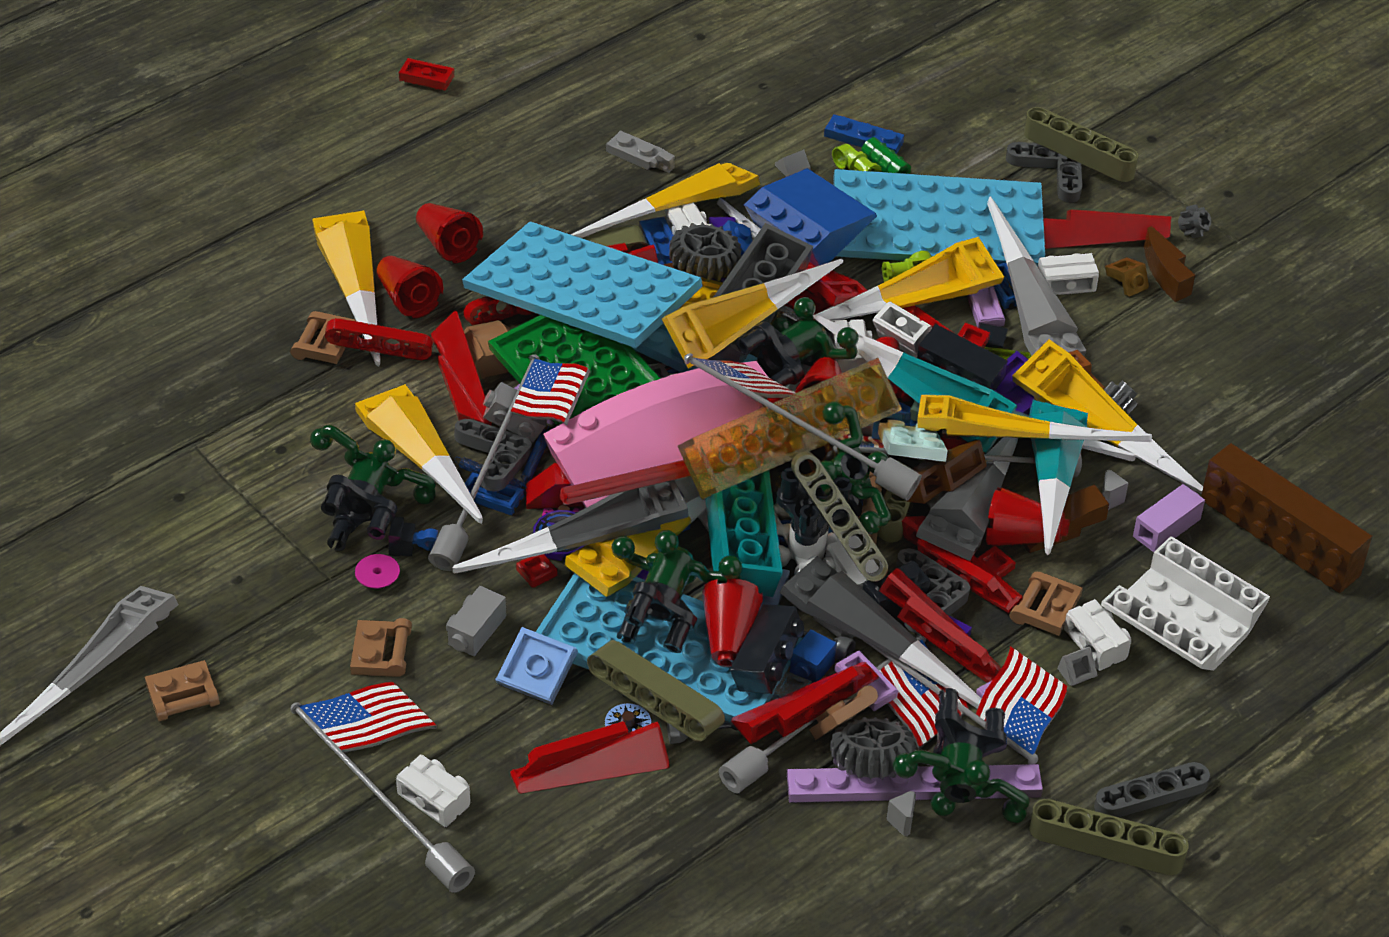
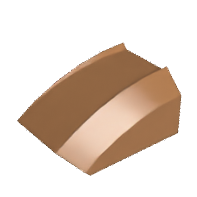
M499 320L468 326L464 330L479 379L509 372L490 351L488 345L489 340L511 330V328Z

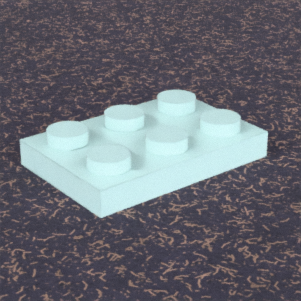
M888 420V423L879 424L878 435L888 455L946 462L948 450L937 431H927L924 428H918V424H916V427L905 426L904 422L898 420Z

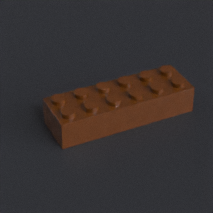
M1232 443L1209 460L1201 497L1205 499V503L1229 518L1232 522L1338 593L1344 591L1361 576L1372 535Z

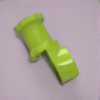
M849 144L835 147L832 151L833 161L839 169L848 168L849 170L870 172L882 171L881 167L876 163H872L862 151L857 152Z
M918 251L912 254L910 258H906L904 262H883L882 275L884 282L931 258V254L928 251Z

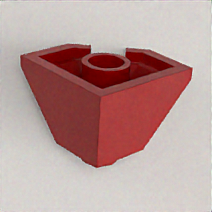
M554 462L526 483L527 509L558 508L561 505H565L560 500V489L571 486L557 462ZM578 502L567 506L584 507L583 502Z

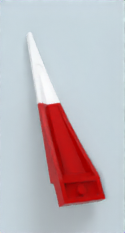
M719 198L717 204L730 217H735L737 223L749 227L752 237L755 238L761 228L739 213L726 201ZM809 262L806 270L817 266ZM833 270L807 288L818 299L833 307L868 291L858 281Z

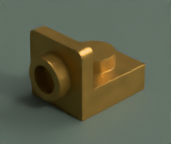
M1126 257L1105 266L1108 277L1123 283L1124 295L1132 296L1149 288L1145 263Z

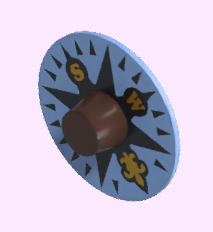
M621 704L615 706L607 713L605 726L624 721L629 733L651 724V717L639 705Z

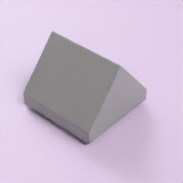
M805 150L775 162V166L786 177L806 168L811 169Z
M1112 470L1105 472L1102 495L1109 503L1108 510L1125 502L1128 482Z
M1091 647L1062 656L1057 668L1071 686L1098 676Z
M913 791L889 800L887 821L903 836H908L911 831L916 794Z

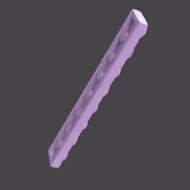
M1039 764L988 765L991 772L989 780L1002 779L1026 793L1028 797H1041L1043 789ZM934 766L918 767L916 774L907 779L900 778L896 774L894 778L887 776L883 780L880 778H872L870 780L869 777L858 778L857 775H847L846 771L839 770L838 768L787 770L789 802L891 800L909 791L915 792V800H929L936 793L941 792L940 781L936 780L932 774ZM996 792V793H994L992 796H990V797H988V798H1008V797H1006L1005 795L1001 794L1000 792Z

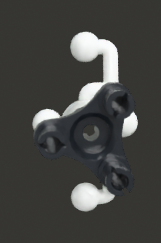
M786 468L785 472L782 471L781 487L777 490V502L774 505L777 533L784 537L788 545L787 548L779 545L782 567L786 566L791 559L795 560L797 566L794 574L796 575L816 556L822 559L828 544L839 540L834 532L828 534V523L809 495L798 489L799 480L793 473L792 468ZM846 477L835 478L833 482L851 507L852 503L849 497L852 483ZM816 496V497L819 498V499L827 498V497ZM836 510L832 515V521L846 517V510ZM779 518H791V523L782 524Z

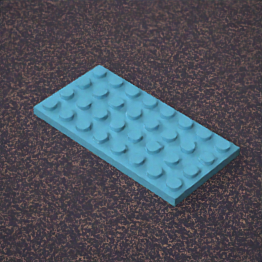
M834 170V186L877 214V217L837 257L904 261L918 251H928L933 257L957 242L979 237L996 265L1005 263L1006 260L999 236L987 205L990 196L1037 267L1039 258L1045 257L1041 183Z
M533 222L527 223L462 279L465 289L637 348L663 324V317L678 310L703 287L701 277Z
M574 573L536 631L539 634L576 647L578 653L573 664L589 669L587 665L588 656L610 640L618 641L716 703L723 711L725 721L731 722V719L737 715L770 702L789 669L791 659L788 660L783 670L782 678L777 682L772 694L738 691L730 671L731 667H722L711 657L703 601L682 594L681 599L697 617L694 629L689 631L681 653H673L664 648L663 644L667 639L672 623L659 619H647L644 621L634 644L622 642V638H617V633L626 615L624 610L628 601L634 598L632 592L636 583L646 581L635 577L624 588L606 597ZM800 637V638L798 639V641H797L795 647H796V646L799 644V642L802 640V637Z

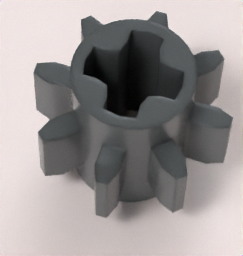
M1197 204L1187 206L1186 211L1180 212L1178 225L1185 236L1191 235L1192 238L1202 237L1203 232L1209 231L1211 216L1204 207L1198 208Z
M1123 380L1118 385L1112 381L1104 389L1129 414L1138 405L1133 400L1138 393Z

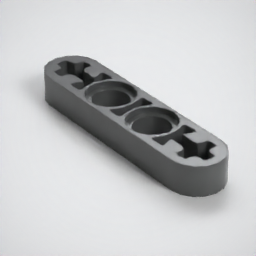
M1191 762L1107 786L1098 791L1094 808L1096 812L1119 818L1191 797L1207 789L1210 773L1206 766L1201 763ZM1161 782H1169L1174 786L1175 789L1172 791L1162 790L1158 786V784ZM1133 790L1142 791L1146 798L1135 799L1130 795V792Z

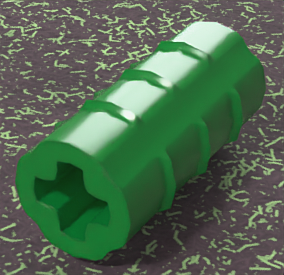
M876 137L870 138L863 144L861 151L868 156L872 163L879 165L882 172L911 173V166L904 161V158L898 156L894 150L888 148L885 143H882Z

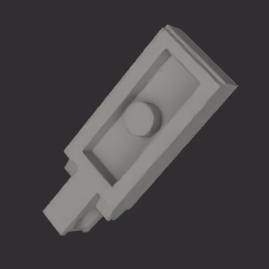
M619 131L606 144V151L644 169L650 170L656 167L670 173L675 168L674 155L623 131Z

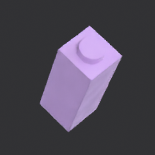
M1182 484L1137 516L1133 537L1155 552L1170 536L1176 538L1201 519L1205 499Z

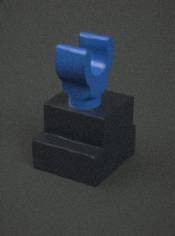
M395 516L394 520L391 521L389 531L388 555L412 557L414 544L431 551L437 539L438 530L426 529L415 532L416 523L404 522V517Z

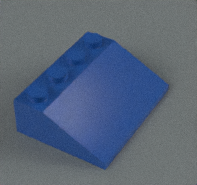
M808 168L762 187L744 204L753 223L758 227L762 228L767 223L812 245L813 250L809 262L815 266L829 263L877 217L874 211Z

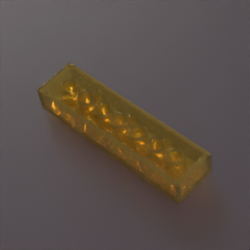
M879 358L773 403L836 440L850 434L847 418L845 417L841 423L836 425L827 423L822 415L823 408L827 403L833 401L839 402L843 406L849 405L853 407L858 414L861 429L902 410ZM765 406L693 437L678 445V449L703 500L786 463L800 452L813 451L829 442Z

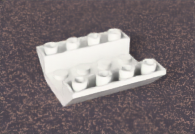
M1170 536L1154 552L1151 568L1128 590L1119 585L1102 601L1101 606L1199 668L1214 671L1249 635L1267 605L1270 596Z

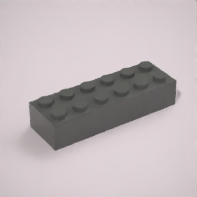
M765 223L714 297L805 271L810 261L813 246ZM779 309L761 322L766 321L770 324ZM754 327L748 330L743 335H741L739 338H742L750 332L754 331ZM737 338L709 358V360L743 363L748 355H743L738 349L737 340L739 338Z

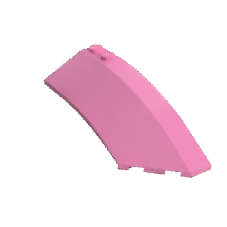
M757 361L743 362L767 376ZM698 368L658 379L623 392L571 418L567 425L562 423L543 435L553 458L570 484L575 485L750 445L752 440L751 433L754 425H757L763 404ZM608 496L582 502L587 508Z

